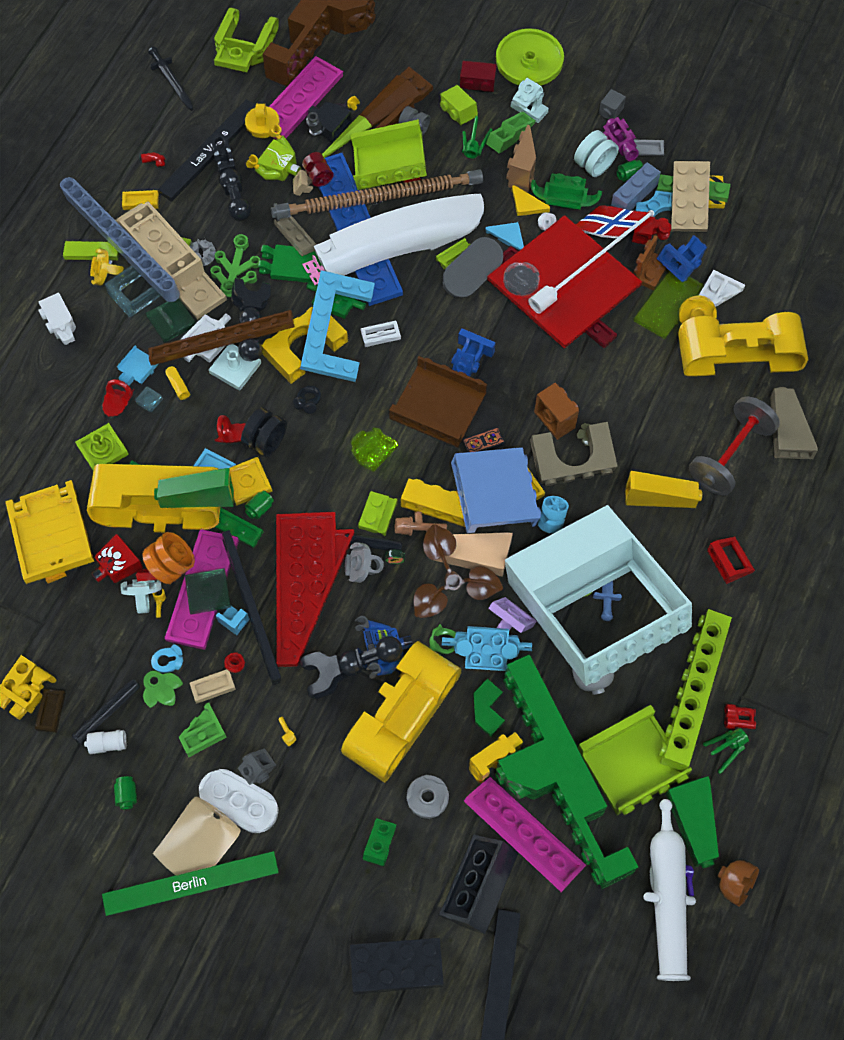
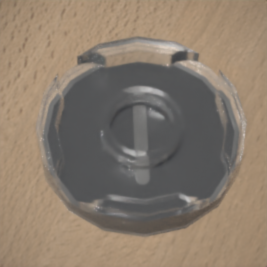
M515 262L504 271V286L515 295H529L539 286V271L528 262Z

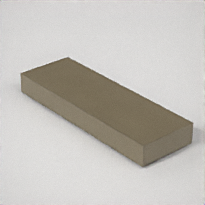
M292 216L280 219V221L274 219V225L301 256L315 251L314 246L317 244Z

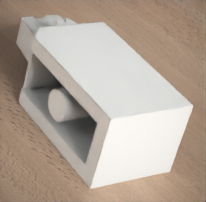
M56 293L39 301L41 309L38 311L43 320H48L46 326L50 334L54 333L56 338H60L64 345L75 341L72 332L75 331L76 326L60 294Z

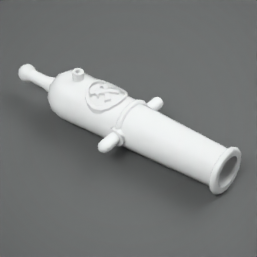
M663 799L659 805L662 810L661 831L655 834L650 845V882L654 893L646 892L643 897L645 901L653 902L655 906L660 971L657 980L688 981L691 977L687 975L686 905H695L696 899L686 895L685 844L681 836L674 832L672 828L670 812L672 803L668 799Z

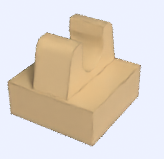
M300 170L293 178V192L299 196L302 192L310 193L313 189V186H309L311 180L304 170Z

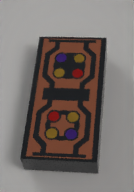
M498 427L462 439L466 452L489 451L505 445Z

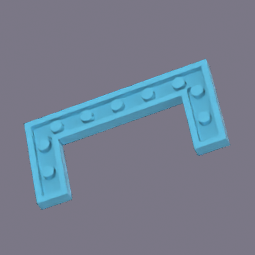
M321 270L301 361V370L348 381H356L359 362L323 354L335 294L371 302L375 283Z

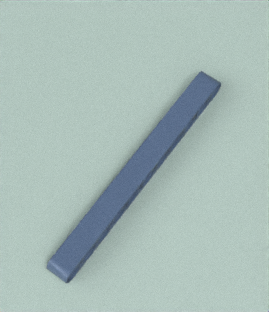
M68 177L61 181L60 187L67 200L166 301H176L180 297V291L174 279L75 179Z

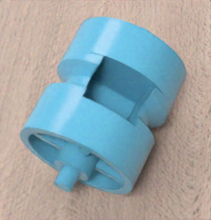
M548 496L544 499L541 518L538 520V526L541 530L547 533H556L563 529L564 518L569 507L567 501L558 496Z

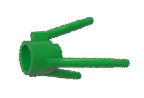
M475 116L471 140L467 142L466 132H462V153L471 159L481 155L482 149L490 133L493 131L492 128L489 129L479 147L478 142L475 140L478 116Z
M741 728L735 731L730 730L721 736L703 743V746H708L726 739L724 744L711 751V755H715L728 746L731 749L736 748L718 770L719 774L745 749L744 745L749 742L747 734Z

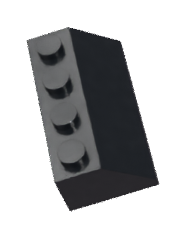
M473 835L439 916L469 930L485 934L519 852L503 841Z

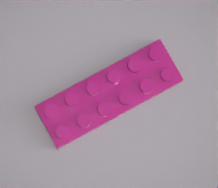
M315 56L269 106L279 115L281 136L284 135L287 138L308 115L310 107L316 106L343 77L342 70Z
M200 530L193 549L195 563L185 574L165 640L205 650L231 564L222 541V534ZM232 536L235 547L237 548L239 539L238 537Z
M491 777L464 800L472 810L560 892L586 866Z

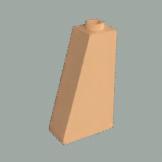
M513 533L453 534L456 539V549L453 554L445 556L447 563L468 569L483 566L493 571L496 575L503 577L505 559L508 557ZM441 557L437 560H434L438 562H443Z

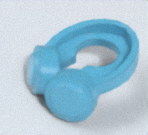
M174 644L171 648L160 649L152 657V667L160 673L179 670L183 663L181 648ZM160 656L176 657L174 661H170L166 666L158 664Z

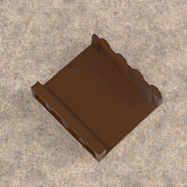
M418 356L417 367L396 405L392 404L389 409V418L458 448L486 395L487 384L480 379L471 378L463 372L454 371L446 365L437 364L429 358Z

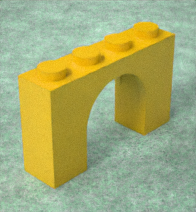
M310 307L302 316L294 319V328L279 331L272 338L266 339L262 344L263 355L290 384L305 374V370L300 369L301 360L290 350V346L296 338L307 335L313 307ZM330 316L325 343L335 352L348 342L347 331Z

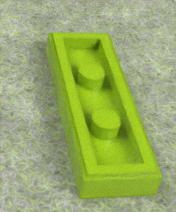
M65 241L63 257L64 260H92L93 256L97 257L98 253L95 251L100 248L108 251L109 260H118L119 252L109 242Z

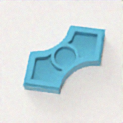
M655 191L654 196L650 200L636 203L635 211L648 212L653 210V217L662 211H671L673 192Z

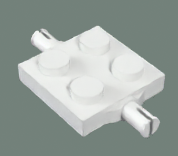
M225 313L217 321L205 314L181 339L225 328L224 325L231 320V317ZM225 346L183 358L190 362L197 355L210 363Z

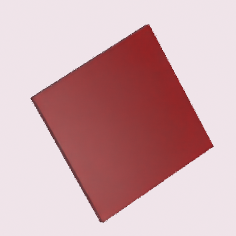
M565 215L487 276L489 282L564 349L642 285V281L606 251L557 290V301L542 313H536L529 305V298L544 286L555 288L604 249ZM517 266L532 269L538 276L537 288L526 295L512 293L505 286L504 282L505 274L508 270Z

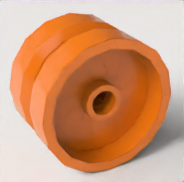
M172 532L162 534L156 539V542L150 544L143 551V561L146 568L157 580L165 584L175 582L182 574L190 570L195 563L191 548L180 536Z

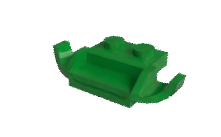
M560 173L551 174L550 182H546L545 188L539 187L536 184V180L531 182L533 193L538 198L545 200L546 204L581 210V207L597 203L602 194V191H598L596 195H587L588 189L585 188L586 179L579 176L571 177Z

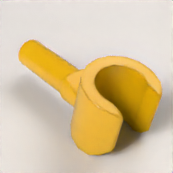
M162 589V594L157 596L156 592L152 593L156 602V618H161V605L166 599L164 589Z
M280 717L278 720L286 733L281 738L290 746L296 741V737L288 728L284 718Z

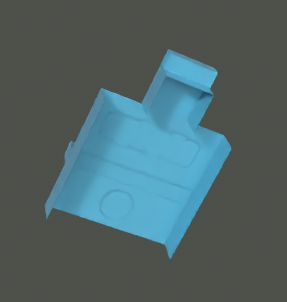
M135 345L117 366L118 370L123 372L119 376V380L125 382L128 386L134 380L142 384L150 374L154 373L153 370L158 364L151 366L149 355L139 350Z

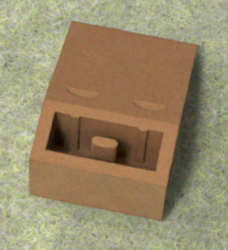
M527 125L525 131H522L520 134V143L515 145L514 157L509 159L507 166L509 170L506 177L509 180V188L515 185L527 193L531 187L532 180H534L536 163L530 125Z

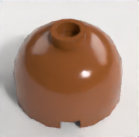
M743 860L731 862L728 867L723 866L718 874V878L721 879L720 890L723 896L731 903L740 907L748 897L746 895L750 888H753L759 873L758 867Z

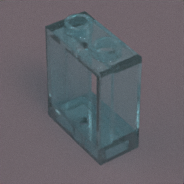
M132 265L105 283L110 297L129 317L161 296L151 287L131 302L120 290L141 277Z

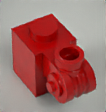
M650 216L634 229L632 242L646 245L647 241L651 240L654 234H657L660 240H666L671 232V224L666 218L657 220L655 217Z

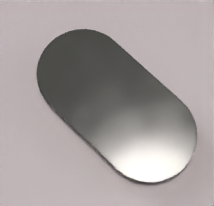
M487 237L478 238L469 245L443 272V287L446 292L456 298H466L474 293L487 280V276L501 266L503 251L500 245L495 240Z

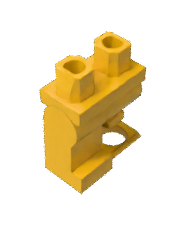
M21 655L2 681V684H0V707L5 709L10 701H13L15 705L9 713L20 720L27 711L32 713L35 709L34 707L41 701L42 693L40 690L44 687L42 683L47 680L55 683L56 679Z
M514 732L509 737L503 734L498 738V741H495L470 758L469 770L478 783H483L484 779L489 776V768H497L498 760L521 750L520 745L523 744V741L518 734Z

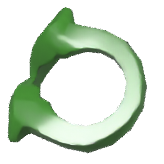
M439 624L438 627L432 630V636L429 641L430 649L441 654H450L455 651L454 646L448 650L442 649L434 640V636L450 635L455 638L456 633L450 629L442 628V625Z

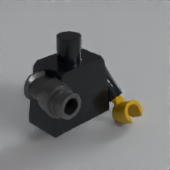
M352 96L343 104L325 102L320 109L311 106L306 119V123L310 127V134L315 136L321 134L333 143L352 122L351 110L355 111L357 109L356 105L360 104L357 97Z

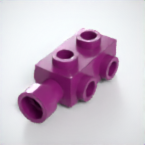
M618 117L609 119L606 125L603 126L605 129L603 134L607 136V140H612L619 147L618 151L628 161L636 159L639 151L636 148L637 145L634 142L636 137L632 130L627 131L629 126L624 119L620 120Z

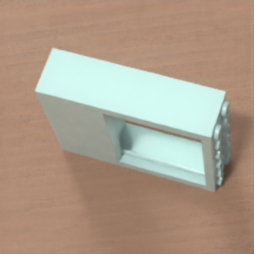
M608 505L505 559L508 583L585 686L598 682L603 676L616 672L619 667L626 663H632L637 657L653 651L655 647L669 642L676 635L685 633L692 627V603ZM632 571L667 614L586 659L552 613Z

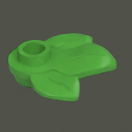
M148 672L143 681L146 688L143 694L144 702L150 708L157 702L173 706L175 704V692L173 689L182 686L181 679L172 673ZM153 677L158 679V683L155 685L150 683V679Z

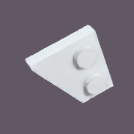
M713 270L699 295L708 297L716 307L742 292L745 285Z

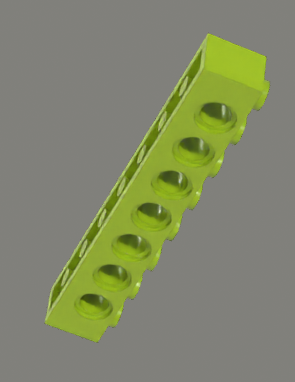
M708 609L705 615L700 616L697 625L700 627L699 633L696 632L692 644L695 645L694 651H690L687 662L690 665L688 669L685 668L681 680L684 681L683 688L679 687L676 699H679L677 706L674 705L670 717L674 719L672 725L669 724L665 732V736L668 739L666 744L663 743L660 749L659 756H662L660 764L682 772L688 769L732 619L730 616ZM707 631L712 632L715 637L709 636ZM701 649L707 650L709 655L704 654ZM696 667L702 668L704 673L698 672ZM690 685L696 686L699 692L693 691ZM685 704L692 705L694 710H688ZM679 723H685L688 729H683ZM674 741L680 742L683 748H677L674 745Z

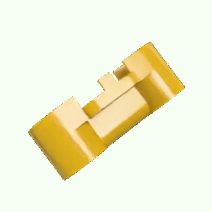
M793 312L776 313L764 319L763 322L719 324V321L714 317L698 316L682 323L678 332L683 370L686 376L715 375L714 364L764 361L769 362L770 373L793 372L803 369L808 361L801 318Z
M97 464L94 466L87 505L88 515L94 522L107 527L132 528L134 518L139 523L154 524V532L165 533L166 524L183 523V529L205 530L214 528L219 523L221 507L160 508L158 500L154 498V489L158 488V480L218 470V468Z
M420 641L415 642L397 665L396 669L402 673L395 687L385 682L378 691L386 699L378 709L375 718L364 711L347 735L341 748L343 755L384 783L395 771L461 674L460 667Z

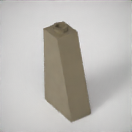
M786 387L774 388L770 397L771 408L777 414L780 421L778 429L773 433L774 457L813 459L818 451V447L794 389H787Z

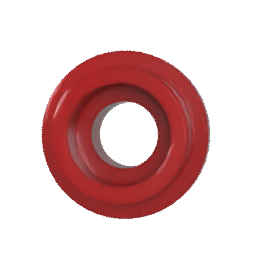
M231 653L224 660L225 668L233 673L240 672L245 665V661L239 653Z

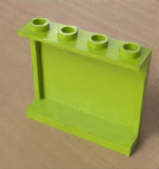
M419 119L351 134L355 161V175L353 177L358 190L427 176L423 136Z
M651 705L580 743L578 746L584 762L616 815L622 812L624 815L632 812L635 809L634 805L640 802L642 805L648 803L653 799L652 795L657 792L660 795L671 789L670 785L675 782L678 785L689 779L688 775L692 771L691 767L682 772L660 764L662 756H659L660 749L663 743L666 744L668 738L653 716L655 711Z

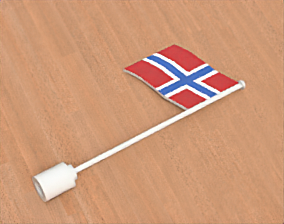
M614 206L597 207L576 225L585 233L617 239L555 288L544 286L529 298L530 307L536 313H542L557 301V290L650 216L653 217L654 211H631Z

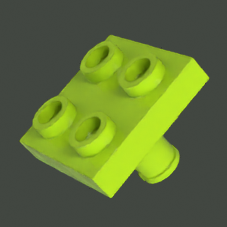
M109 423L75 442L92 470H94V466L97 464H113L129 455Z

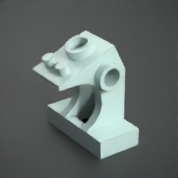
M528 78L525 81L523 80L512 99L511 107L519 112H525L536 120L535 122L537 123L543 119L549 109L542 104L543 88ZM529 105L532 106L531 110L527 109Z

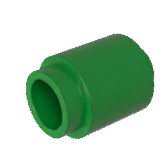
M632 160L619 165L616 171L618 179L623 182L628 181L643 167V164L640 160Z
M266 491L258 492L245 504V513L251 519H259L272 507L274 500Z
M124 776L115 779V806L120 807L121 810L133 808V805L137 803L136 785L133 777Z

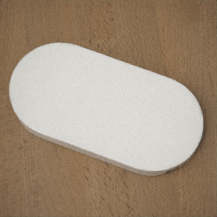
M219 769L214 772L212 771L205 775L199 785L201 799L216 807L237 826L248 832H264L270 829L277 820L278 805L274 797L254 784L249 785L244 778L229 770Z

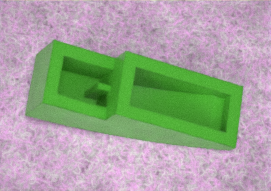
M522 111L503 121L500 128L490 133L486 144L500 154L519 139L521 132L525 131L527 125H530L531 128L536 120Z

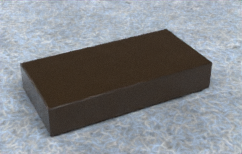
M44 689L35 725L36 731L57 733L66 695L65 691Z

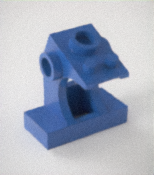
M693 235L686 246L683 244L678 250L670 243L665 245L657 259L681 282H685L693 270L701 265V259L707 247L699 238Z
M461 329L458 335V344L464 347L462 351L458 348L451 361L454 364L452 370L463 372L470 377L472 373L477 372L480 365L479 361L483 354L492 358L495 352V342Z

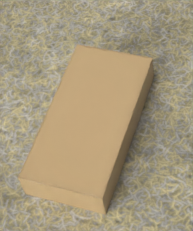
M227 669L190 682L196 704L236 690L230 671Z

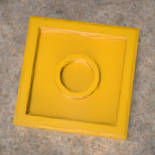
M258 457L230 467L236 506L250 501L258 492H272L271 485Z

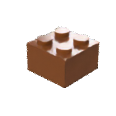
M555 382L537 394L534 413L558 440L575 429L579 408L574 401L567 397L566 391Z

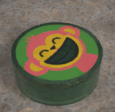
M389 550L385 553V561L390 564H401L405 562V553L401 550Z

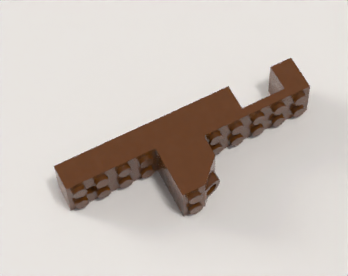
M301 0L288 17L292 46L287 49L271 42L262 54L266 78L288 86L301 70L306 67L307 61L313 57L316 48L322 44L323 38L329 34L330 29L343 35L366 30L370 24L374 23L376 14H374V0Z

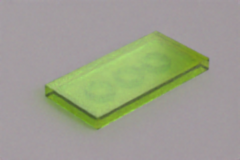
M669 271L635 316L634 322L666 339L680 320L679 309L682 303L692 296H697L704 285L691 277H688L685 282H681Z

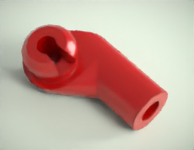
M154 152L141 154L142 163L156 161L157 167L165 166V157Z

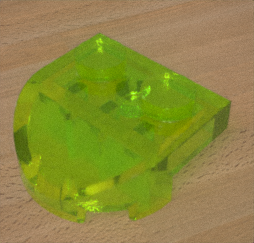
M373 428V431L368 432L362 430L352 439L351 452L361 466L374 472L399 445L396 440L384 435L381 429Z

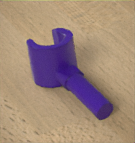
M686 865L689 896H694L692 884L694 870L691 866Z

